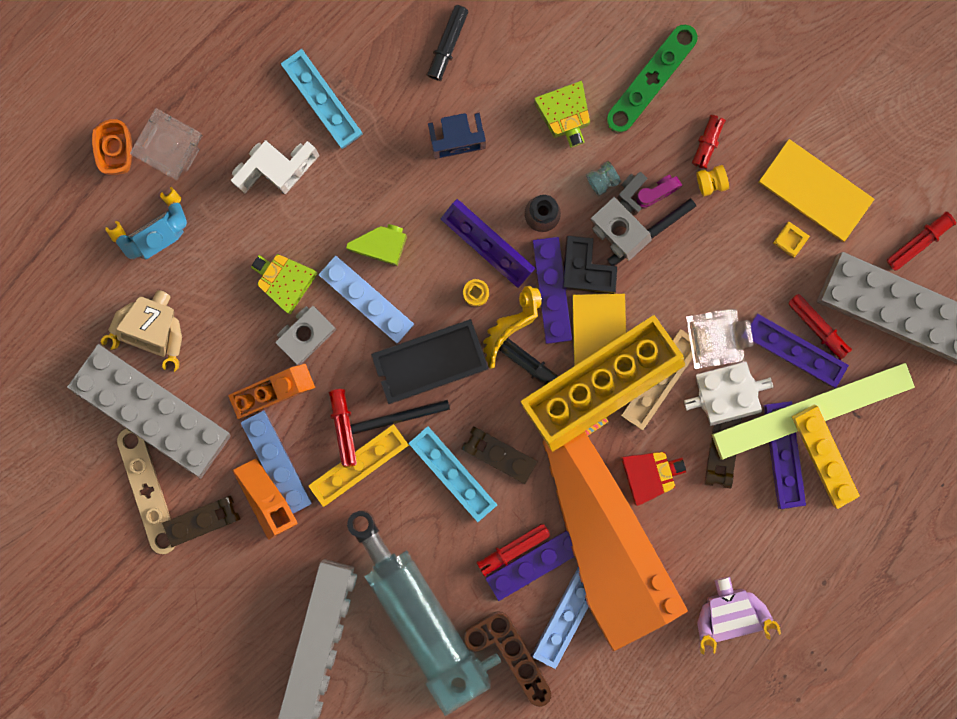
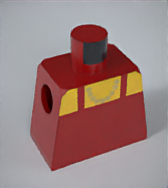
M665 452L621 457L636 506L674 489L673 476L686 473L683 458L668 461Z

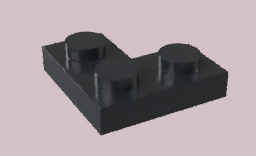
M567 236L562 289L614 294L616 292L617 266L592 264L594 238Z

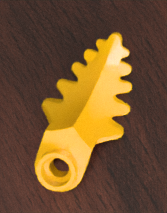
M525 286L519 295L523 312L499 318L496 321L498 325L487 330V333L491 336L484 339L483 343L487 345L484 347L483 352L487 354L485 360L488 362L490 369L495 368L496 355L503 342L514 332L533 323L538 317L537 309L541 306V294L538 288Z

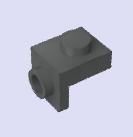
M641 172L636 176L631 173L621 184L624 190L617 197L630 213L633 212L636 215L642 208L631 197L648 179Z

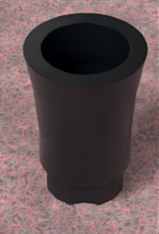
M539 195L528 202L524 216L527 224L533 230L547 232L557 226L560 221L561 211L553 197ZM539 208H547L548 214L546 216L540 215L538 213Z

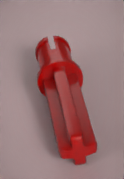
M945 211L930 225L926 224L924 230L887 259L890 268L894 271L899 270L932 242H938L942 234L957 224L953 216Z
M800 294L795 295L788 302V305L822 340L821 344H825L839 360H842L852 350L836 333L838 330H833Z
M345 389L331 390L328 392L333 412L330 416L331 419H334L341 464L345 468L353 467L357 464L349 420L351 411H348Z
M540 524L502 548H495V552L476 563L485 577L505 564L507 566V562L549 538L550 533L544 524Z

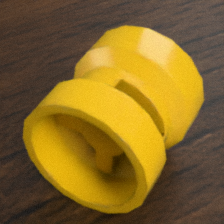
M723 165L715 166L711 171L701 170L696 172L699 189L703 197L711 195L713 191L718 190L722 192L729 190L728 177Z
M479 279L468 281L463 289L465 302L473 307L484 305L489 297L487 284Z

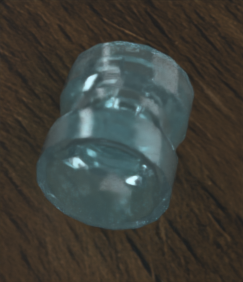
M609 161L601 164L600 169L597 171L592 170L586 174L588 182L598 196L606 193L607 188L610 186L615 187L621 183L618 173Z

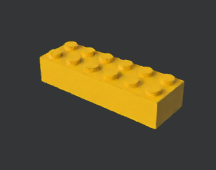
M653 315L520 402L551 451L554 452L685 366L684 356L656 316Z

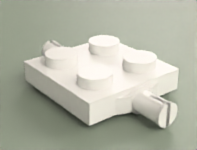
M746 361L697 374L696 381L699 387V396L684 400V405L687 411L702 407L707 414L710 426L761 413L762 408L758 399V392L773 388V383L770 377L755 382Z

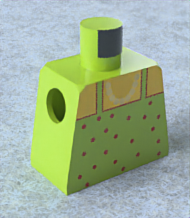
M582 81L535 98V106L554 138L566 135L570 148L585 143L580 129L589 126L590 119Z
M279 254L275 256L272 262L259 255L251 266L253 270L262 275L257 285L290 315L318 274L313 269Z

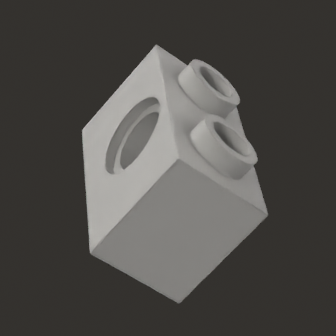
M615 197L591 217L594 225L592 230L601 240L606 237L612 244L610 246L611 250L619 258L624 256L630 261L652 241L650 233ZM623 226L626 228V232L623 235L617 236L613 234L616 227Z
M307 306L296 315L298 321L291 327L286 325L277 334L279 339L275 343L297 365H301L337 330L314 306L310 309ZM302 327H309L311 330V337L307 341H300L298 338V331Z

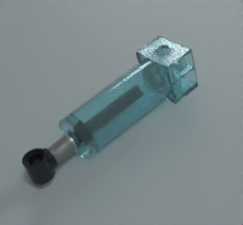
M365 510L354 512L347 521L348 530L356 537L359 543L362 542L375 564L372 567L374 570L364 577L369 586L371 585V589L425 675L426 686L446 716L491 688V680L488 677L487 671L501 663V659L496 653L482 662L479 658H476L473 651L467 649L408 551L406 550L397 556L395 553L391 555L378 534L379 529L375 524L373 515ZM359 516H363L368 520V528L365 531H359L354 526V521ZM460 677L464 679L466 684L462 687H455L451 681L454 678Z

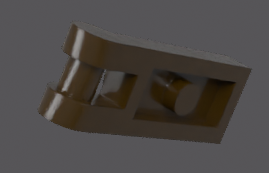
M742 418L713 425L712 434L741 424ZM712 436L705 485L713 486V484L723 485V488L731 489L736 455L720 459ZM716 465L725 467L724 474L715 473Z
M473 426L470 431L471 437L467 443L464 442L461 449L526 484L538 461ZM481 439L488 443L483 452L476 448Z
M230 495L163 522L162 525L171 547L241 520L239 513H235L232 503H234L232 496ZM222 508L225 518L218 520L215 510Z

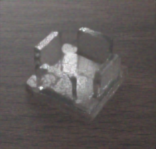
M155 108L130 154L159 172L178 180L182 171L185 170L187 172L199 151L197 145L203 134Z
M737 309L686 317L695 369L745 361L743 349L752 347L754 343L750 321L739 322Z

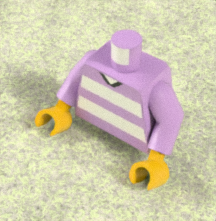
M730 577L715 580L718 595L707 598V603L702 606L697 621L701 640V654L704 655L705 653L704 646H711L713 654H715L716 642L762 631V626L764 627L767 639H771L768 632L770 629H776L778 634H781L779 624L773 621L766 605L753 593L746 592L744 589L733 591Z

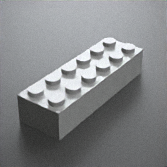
M845 252L836 255L816 301L817 303L957 364V301Z
M99 344L67 386L69 390L199 479L204 476L231 437L229 432Z
M327 559L320 562L278 719H318L320 717L323 702L319 701L320 695L324 696L330 681V676H326L327 669L331 670L337 651L333 650L334 643L338 644L344 628V625L340 624L341 617L345 618L351 602L350 599H346L348 591L352 592L354 590L358 574L353 573L355 568L353 566Z

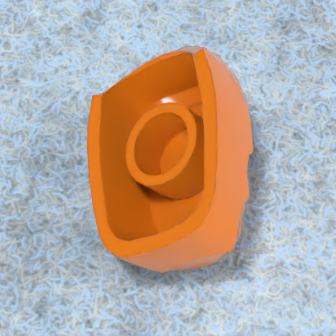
M110 119L100 123L93 129L92 133L93 153L98 169L106 175L128 173L132 160V140L128 127L117 119Z

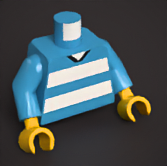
M170 187L171 192L168 196L163 192L160 194L161 199L168 205L169 210L130 235L126 236L124 229L118 221H115L117 225L115 229L109 230L108 227L105 228L111 240L116 242L127 258L136 259L141 257L146 260L177 241L183 234L187 220L180 204L181 197L172 187Z

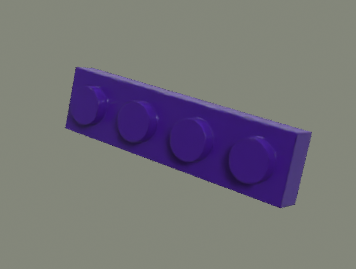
M458 199L450 205L440 220L517 288L535 270L533 265Z
M559 237L533 240L546 344L572 341L566 289H562L563 265Z
M758 313L754 316L743 336L833 388L838 386L849 366Z
M792 401L764 405L765 414L790 406ZM795 432L769 442L778 509L806 506Z
M567 530L486 577L485 579L498 601L572 559L574 555L571 548L573 545L570 534Z

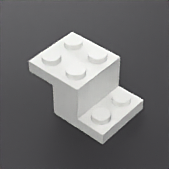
M265 140L263 144L257 143L249 153L251 157L245 164L240 163L232 172L234 177L231 181L242 192L246 193L257 179L264 175L286 195L320 155L316 148L307 141L304 145L300 143L292 151L291 156L293 158L289 161Z

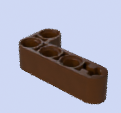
M494 612L466 630L464 641L470 650L480 651L495 642L528 700L538 707L549 703L551 699L549 684L506 613ZM495 618H503L507 625L504 630L496 631L491 626L492 621ZM472 632H481L484 636L483 642L477 645L472 644L469 641V635ZM509 641L518 642L520 645L519 651L514 654L508 653L505 650L506 643ZM522 664H530L533 667V672L530 676L525 677L519 674L518 669ZM534 680L540 690L545 689L543 692L544 697L541 699L539 696L533 697L535 691L531 682Z

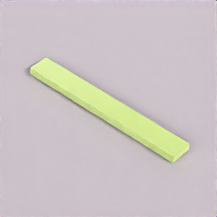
M902 363L714 433L712 437L720 459H725L797 432L798 430L792 416L814 404L819 407L824 420L827 421L915 388L907 364Z

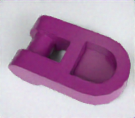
M667 175L657 182L658 186L652 190L649 188L640 190L636 203L645 209L676 192L683 186L678 177L672 178L671 175Z

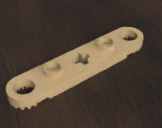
M124 429L117 438V444L150 546L156 553L167 554L176 546L171 547L169 545L167 548H160L156 543L157 536L160 533L166 534L162 523L171 520L149 449L146 442L138 436L137 446L133 449L127 448L124 444V439L132 432ZM145 483H147L148 487L153 486L154 491L151 492V498H148L147 495H141L140 490L144 489Z

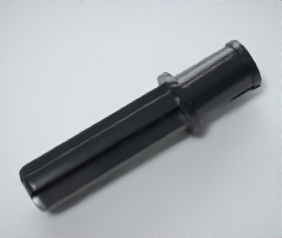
M454 6L438 48L433 51L434 58L426 76L433 80L442 81L448 62L453 59L451 56L468 15V9L463 6Z
M509 338L500 346L499 351L530 373L532 379L536 378L546 385L559 377L544 365V361L540 363Z

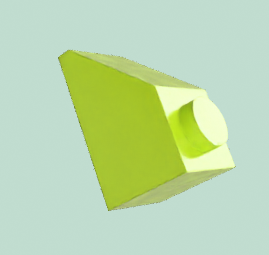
M388 224L387 228L380 226L349 242L346 249L398 266L407 235L402 233L403 228Z

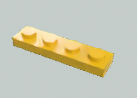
M814 404L792 416L833 506L839 509L860 497L819 407Z
M393 424L355 452L357 461L355 466L345 468L340 462L311 483L309 488L321 505L325 507L404 450L409 444Z

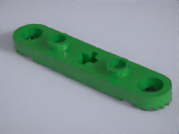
M683 24L674 29L613 106L607 116V124L612 131L623 133L630 129L694 48L698 35L692 26ZM683 31L689 33L692 38L691 43L688 45L680 44L677 40L678 33ZM647 73L649 75L656 73L658 75L656 80L659 83L647 84L648 78L645 75ZM619 112L625 114L628 119L627 124L624 126L615 125L613 122L614 114Z

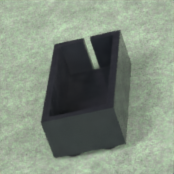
M471 319L371 354L378 376L386 377V380L381 381V385L389 405L489 370Z

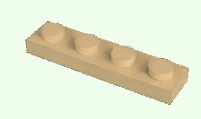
M681 329L673 338V342L683 354L685 366L632 400L621 414L623 418L642 431L702 345V343Z

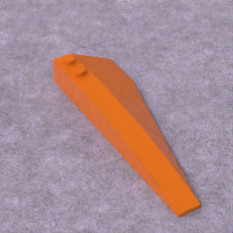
M585 431L554 452L551 451L545 440L542 441L551 465L549 467L551 475L556 483V493L565 526L570 534L573 545L571 546L574 557L576 556L580 571L578 573L581 583L584 585L586 602L612 651L630 644L688 612L642 526Z

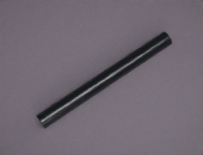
M691 198L647 229L651 239L696 207L695 202ZM614 253L606 260L610 266H616L625 257L619 258Z
M444 400L350 424L351 432L353 435L450 410L449 402Z

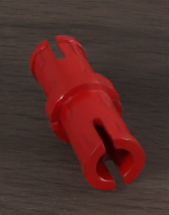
M710 115L704 134L699 137L698 142L700 144L691 162L692 165H699V168L702 169L708 168L713 150L719 145L717 140L726 122L725 119H718V116Z

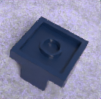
M466 113L441 118L444 137L441 140H436L433 122L428 123L434 158L439 159L486 149V139L480 113L474 114L477 128L476 133L470 132Z

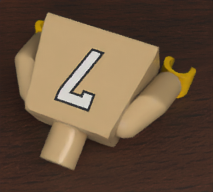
M157 290L152 300L139 297L136 302H131L115 313L108 329L109 335L102 337L101 344L106 345L108 339L111 338L113 345L110 350L117 349L120 341L162 357L168 354V358L163 361L162 368L166 370L167 361H173L175 363V372L180 366L176 356L180 353L182 334L179 320L174 317V309L167 306L170 295Z

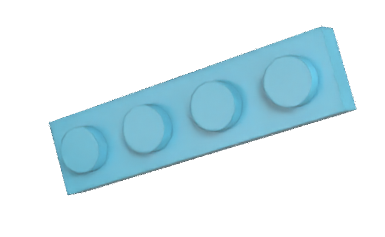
M302 49L281 63V66L341 149H344L363 135Z
M429 426L408 443L477 522L497 506V503Z

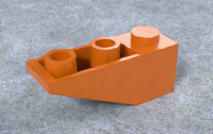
M306 364L288 368L228 396L237 419H241L312 390L315 386Z
M257 459L232 470L268 540L292 529L298 524L286 500Z

